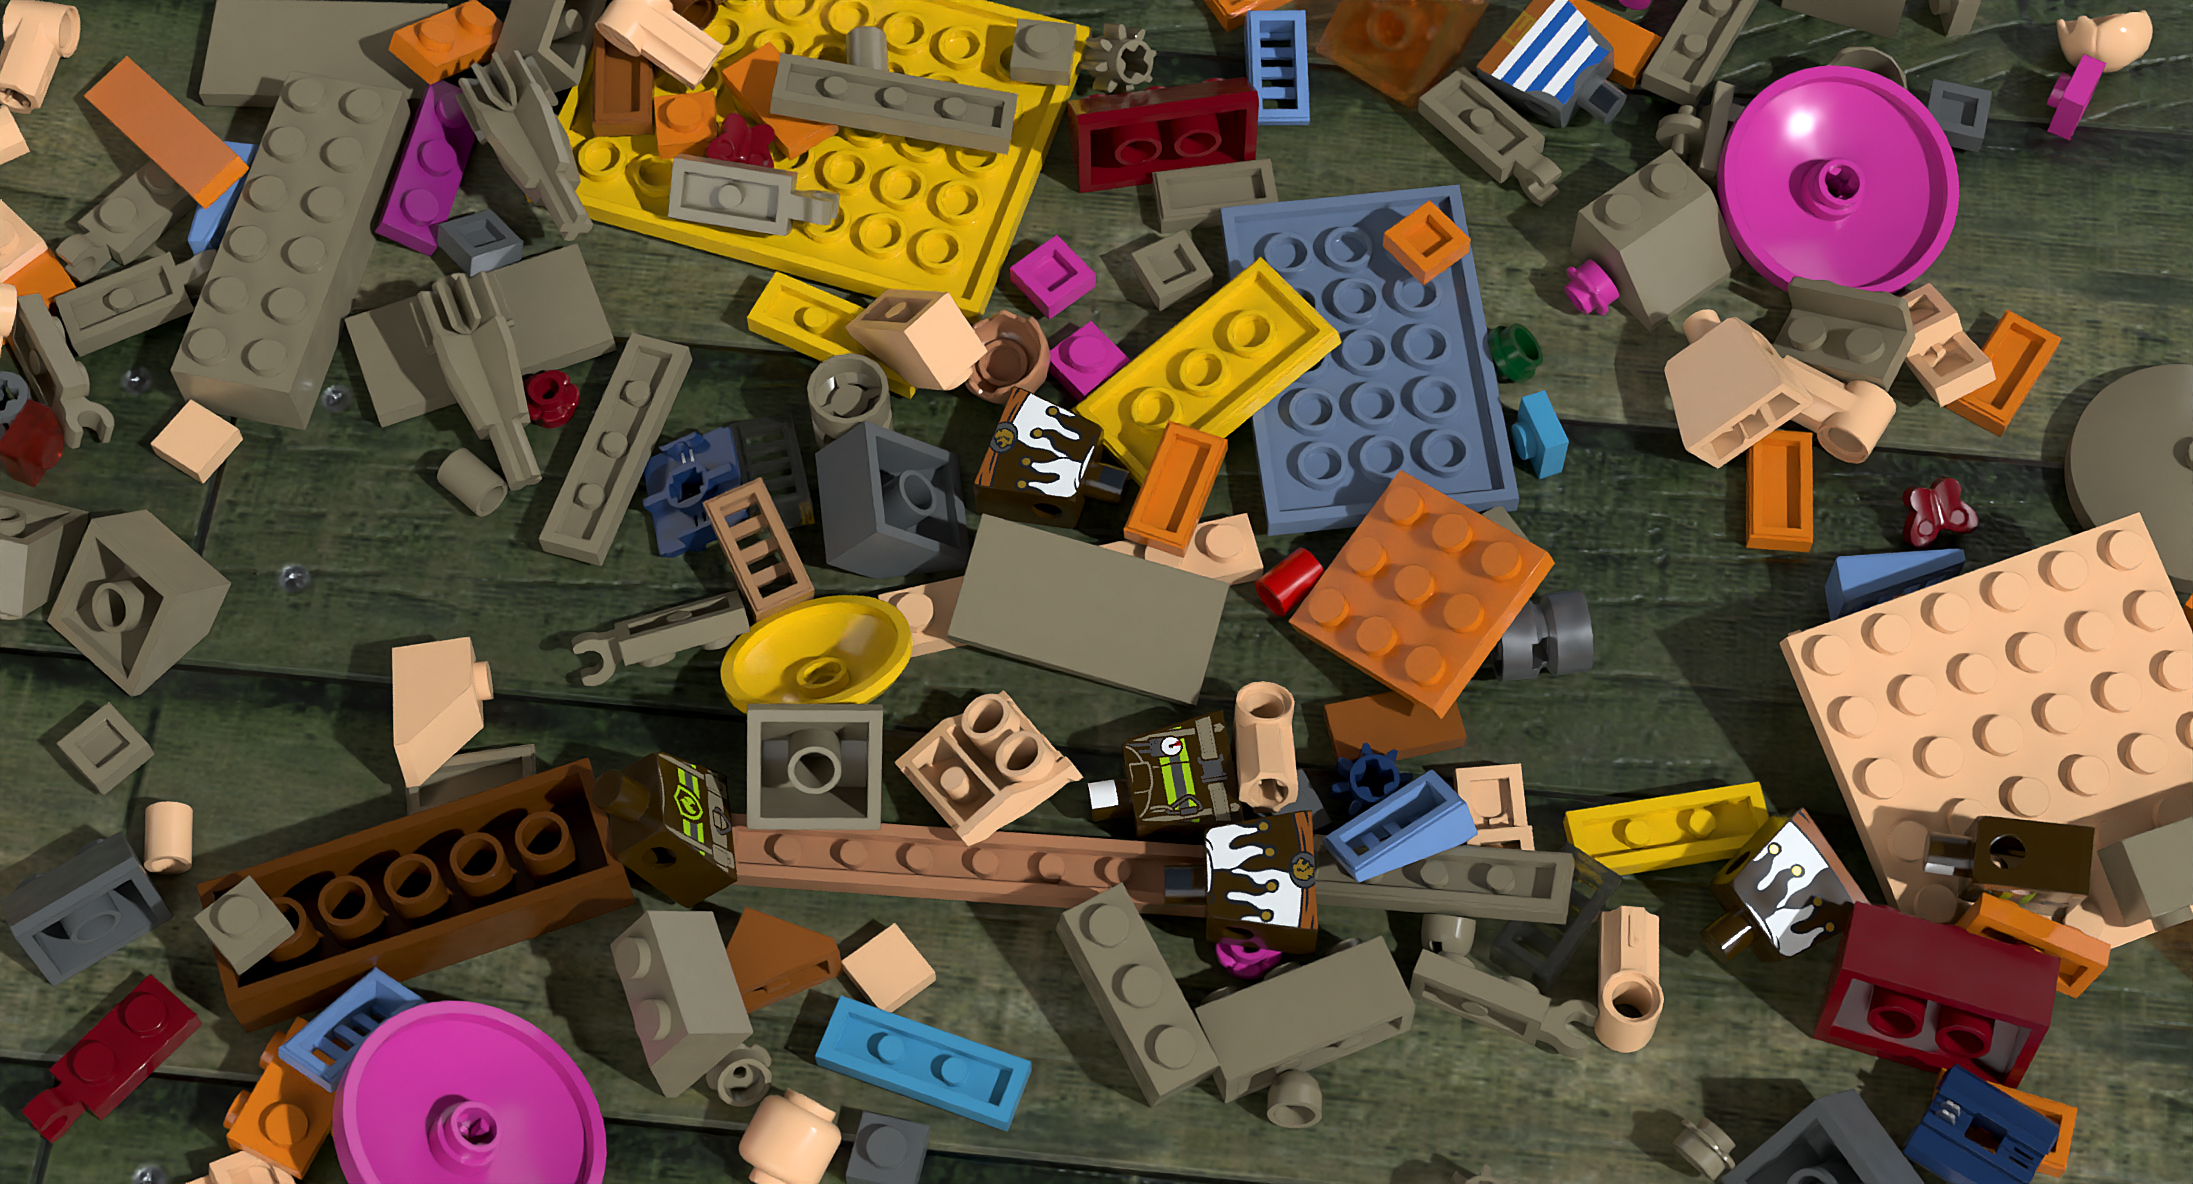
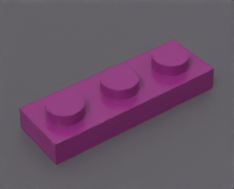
M444 80L431 85L427 83L375 229L376 233L428 256H431L439 246L437 244L439 224L447 222L476 137L456 100V95L463 93V90Z

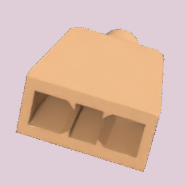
M1710 309L1695 312L1684 321L1683 331L1690 345L1669 359L1664 369L1685 449L1717 469L1814 403L1811 395L1760 332L1737 317L1727 318L1721 323L1717 313Z

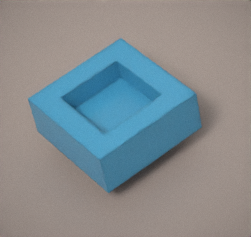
M1545 390L1521 397L1516 424L1511 426L1512 440L1519 457L1522 460H1530L1538 479L1561 473L1569 441Z

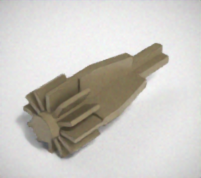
M513 50L508 61L504 63L497 52L491 54L492 63L481 67L475 62L471 66L477 79L460 78L458 83L463 93L457 94L456 100L479 142L484 144L488 141L504 170L535 206H546L563 239L567 241L575 240L579 232L588 233L592 229L593 223L575 192L581 181L568 135L557 115H554L552 106L558 105V100L532 55L523 60L519 50Z
M485 271L478 272L470 279H468L465 273L445 276L432 285L433 291L419 292L417 294L419 300L409 304L427 355L431 356L437 353L447 385L480 440L491 439L510 491L520 490L526 485H535L542 480L524 431V427L531 423L516 347L509 330L515 324L498 277L495 273L486 276Z

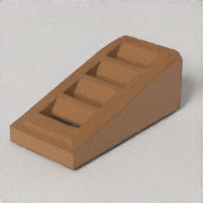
M761 477L703 502V508L755 623L801 602L814 599L815 589ZM755 504L758 505L761 514L730 528L728 527L725 517ZM768 528L771 534L770 538L739 550L736 541ZM779 552L782 559L781 562L751 575L747 565ZM787 576L790 577L792 586L762 598L758 589Z

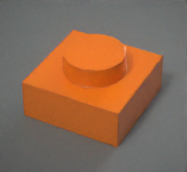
M714 91L654 97L657 147L660 160L674 158L679 153L693 156L703 155L709 143L718 137Z
M1429 200L1384 232L1383 247L1424 286L1468 254L1471 239Z

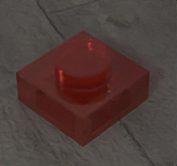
M28 399L0 441V458L12 478L34 488L46 470L53 468L57 464L64 449L65 442L62 437V428L51 408Z

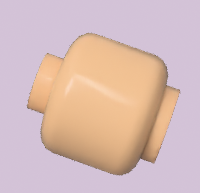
M790 1088L787 1089L784 1097L779 1095L765 1097L739 1145V1151L743 1159L754 1166L748 1178L757 1184H819L841 1141V1132L832 1123L836 1112Z

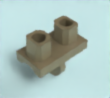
M1719 80L1715 85L1711 104L1701 109L1699 118L1696 117L1697 111L1694 107L1683 105L1679 108L1678 114H1670L1659 121L1656 133L1658 143L1666 150L1671 149L1683 162L1686 161L1687 155L1691 154L1688 167L1714 192H1718L1717 172L1723 143L1736 118L1745 108L1732 102L1735 85Z

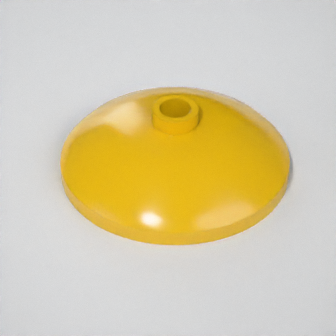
M837 595L807 600L758 621L750 627V632L741 634L731 645L723 659L721 680L729 701L745 714H747V704H868L883 694L896 681L908 664L913 651V636L904 614L898 608L883 600L858 595Z

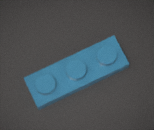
M840 996L815 1055L818 1066L1007 1132L1032 1071L1031 1061L844 996Z

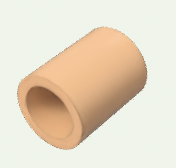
M159 802L146 808L144 868L157 874L169 875L183 873L192 867L193 810L190 806L179 802Z

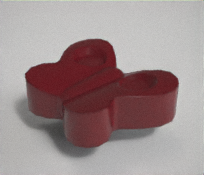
M730 113L721 124L722 134L710 142L703 153L705 158L774 168L773 158L768 149V146L775 137L774 128L768 124H758L750 128L741 115Z
M1943 476L1937 478L1929 489L1912 486L1903 492V503L1909 508V514L1903 528V540L1907 545L1915 548H1926L1931 545L1939 530L1942 529L1962 534H1970L1976 530L1978 517L1976 512L1960 499L1962 490L1960 483L1956 479Z

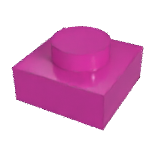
M2084 54L2073 76L2065 72L2060 74L2047 101V105L2056 108L2048 132L2067 140L2071 139L2092 98L2106 63Z
M1055 235L1010 267V278L1013 284L1049 320L1096 287V274L1058 235Z
M1090 321L1050 350L1051 359L1048 371L1080 403L1131 362V360Z

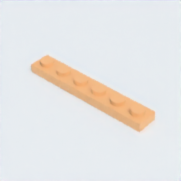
M1247 513L1197 524L1184 558L1128 539L1100 545L1103 548L1230 583L1229 586L1258 580L1263 576L1262 560ZM964 576L878 595V599L892 604L906 617L913 636L911 657L967 645L947 639Z

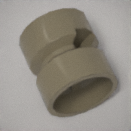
M848 353L835 355L823 361L813 371L809 379L807 392L816 446L819 450L863 421L894 431L887 376L878 363L866 356Z

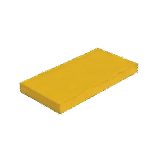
M1259 257L1071 410L1101 426L1104 430V449L1123 469L1131 471V478L1141 487L1168 420L1225 438L1340 345L1341 339L1338 331L1262 257Z

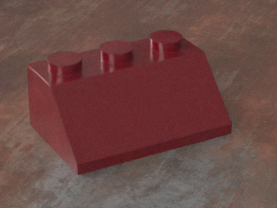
M1245 77L1226 80L1212 78L1197 84L1167 88L1153 86L1143 91L1115 95L1094 94L1084 99L1068 101L1069 139L1079 192L1087 193L1152 184L1153 172L1256 160L1259 113L1257 90Z
M1855 901L1840 937L1812 1038L1935 1074H1939L1942 1068H1952L1954 1063L1985 1081L2017 1090L2050 1028L2061 958L2037 952L2032 947L2024 944H2009L1973 934L1957 925L1938 924L1902 914L1889 906L1871 905Z

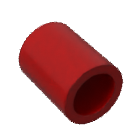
M1299 547L1256 580L1255 589L1266 607L1275 615L1283 617L1308 596L1325 571L1309 551Z

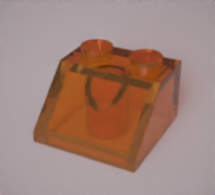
M1340 0L1315 51L1409 109H1414L1419 104V98L1432 89L1462 55L1489 3L1485 0Z

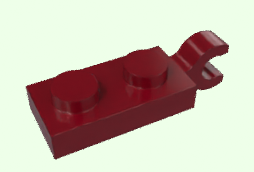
M150 974L49 1069L60 1085L38 1094L27 1104L22 1113L32 1122L31 1125L51 1144L62 1137L76 1119L87 1109L102 1121L202 1025V1022L194 1011Z

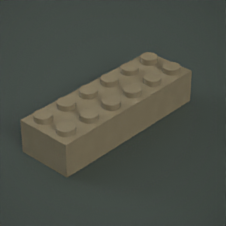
M293 70L289 71L170 370L186 404L192 399L216 414L306 430L345 326V318H348L379 233L375 232L413 123L404 90Z

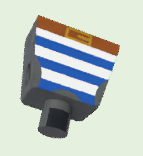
M1532 0L1476 66L1478 80L1501 100L1556 128L1562 129L1581 108L1585 109L1602 123L1607 124L1618 114L1627 98L1626 94L1605 80L1614 68V49L1569 0Z

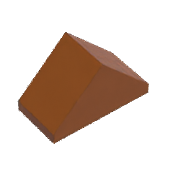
M745 907L726 948L747 1014L844 974L839 949L834 938L749 907Z

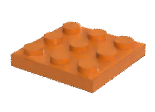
M1400 470L1288 622L1301 635L1442 719L1555 562L1544 549Z

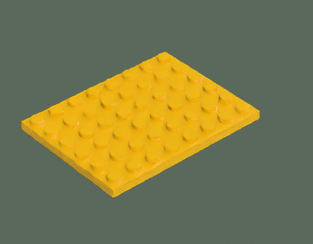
M727 0L718 6V12L714 20L703 30L704 33L723 45V49L694 91L655 64V97L714 91L718 136L722 134L721 124L730 113L741 115L750 128L758 125L755 119L723 83L721 70L768 42H771L780 53L847 64L846 35L855 28L871 26L881 29L886 34L889 72L1018 94L1008 155L838 125L839 132L791 161L774 142L768 146L775 169L798 172L796 190H820L840 194L837 219H831L830 225H820L793 219L792 231L787 236L670 218L668 217L673 158L660 160L657 147L655 107L654 134L594 136L592 128V45L579 85L572 87L558 116L568 135L581 181L575 192L592 220L878 298L887 289L948 292L968 323L975 324L981 321L1081 71V64L1084 62L1085 51L1088 46L1085 40L1087 37L1092 38V28L1076 24L1077 40L1069 86L1011 80L1010 63L1017 21L1020 18L1075 23L986 0ZM526 196L527 202L533 203V202Z

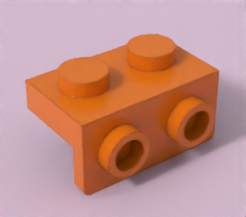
M297 1016L287 1034L278 1030L273 1035L259 1062V1067L265 1070L252 1093L242 1090L238 1094L225 1117L223 1126L230 1130L226 1138L231 1152L245 1151L302 1180L333 1127V1106L337 1090L330 1093L279 1058L278 1048L309 1023ZM339 1038L331 1041L346 1052L352 1048ZM318 1049L311 1053L329 1066L336 1062Z

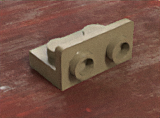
M1794 276L1787 287L1793 309L1773 344V348L1780 357L1785 358L1786 355H1789L1846 385L1850 381L1862 380L1873 383L1888 393L1916 339L1907 300L1885 291L1873 292L1838 285L1829 280H1812Z

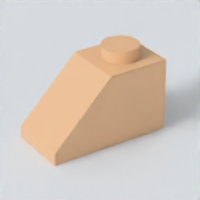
M887 289L845 327L855 340L914 388L952 390L964 383L972 375L973 368L971 366L988 352L948 292Z
M470 637L392 648L394 748L407 788L420 786L484 727L483 700L493 699L492 677L488 661L477 662Z

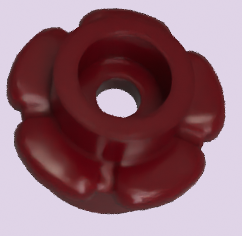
M547 370L539 375L533 374L523 382L529 416L533 423L543 428H557L572 419L580 400V392L577 385L570 383L571 379L568 374L560 370ZM546 393H553V394H554V397H552V398H549V399H544V398H543V396H544Z

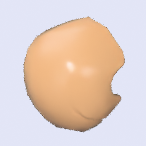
M2145 10L2126 14H2112L2089 19L2087 16H2080L2076 21H2064L2063 19L2056 21L2059 42L2067 61L2077 68L2083 55H2088L2106 63L2102 73L2118 71L2142 57L2149 48L2152 39L2153 27L2151 19Z

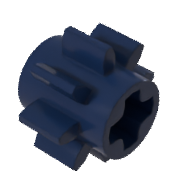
M1367 742L1363 743L1359 759L1355 764L1347 758H1339L1335 769L1347 781L1333 785L1329 794L1330 798L1345 799L1349 807L1345 821H1351L1357 815L1367 811L1413 781L1412 773H1399L1394 764L1398 753L1396 749L1389 751L1386 756L1372 754V748ZM1363 775H1371L1375 785H1384L1379 797H1372L1368 787H1359Z

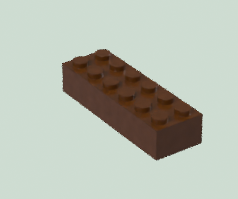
M588 757L197 884L204 910L250 875L289 921L295 931L291 937L240 976L212 943L227 1004L246 1033L329 1006L374 967L397 982H402L636 904L624 866L613 853L611 825L605 810L597 807L592 800V791L596 779Z

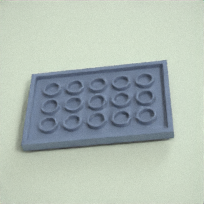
M1459 185L1221 208L1220 224L1229 282L1259 257H1262L1338 331L1341 339L1340 345L1250 417L1268 536L1358 527L1400 470L1479 514H1483L1493 507L1503 506L1507 512L1517 511L1519 494L1493 358L1488 347V332L1471 244L1468 254L1424 286L1383 247L1384 232L1429 200L1469 237Z

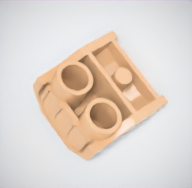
M1004 690L999 694H985L974 699L966 707L963 714L942 720L894 762L967 846L986 840L999 828L1030 812L1068 782L1079 781L1083 777L1074 764L1057 751L1048 739L1036 729Z

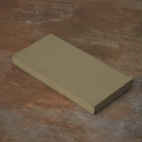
M217 0L199 92L204 106L275 107L290 70L404 90L410 111H417L427 82L388 50L394 31L448 10V4L305 0Z
M578 243L486 273V276L494 273L497 275L513 316L515 325L509 328L515 343L523 381L533 374L539 375L547 370H558L617 350ZM418 295L345 318L381 427L458 403L447 385L437 353L431 356L427 355L409 304L419 300Z
M982 514L947 639L1195 709L1230 583Z

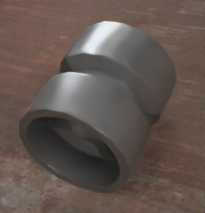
M1581 589L1545 593L1538 604H1533L1530 599L1527 601L1490 652L1492 666L1499 682L1536 678L1542 667H1546L1553 676L1591 671L1594 654L1593 633L1588 604Z

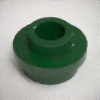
M1514 323L1509 327L1498 326L1488 334V347L1493 358L1494 369L1500 377L1504 379L1510 378L1517 383H1525L1534 376L1535 368L1543 362V354L1537 340L1526 327Z

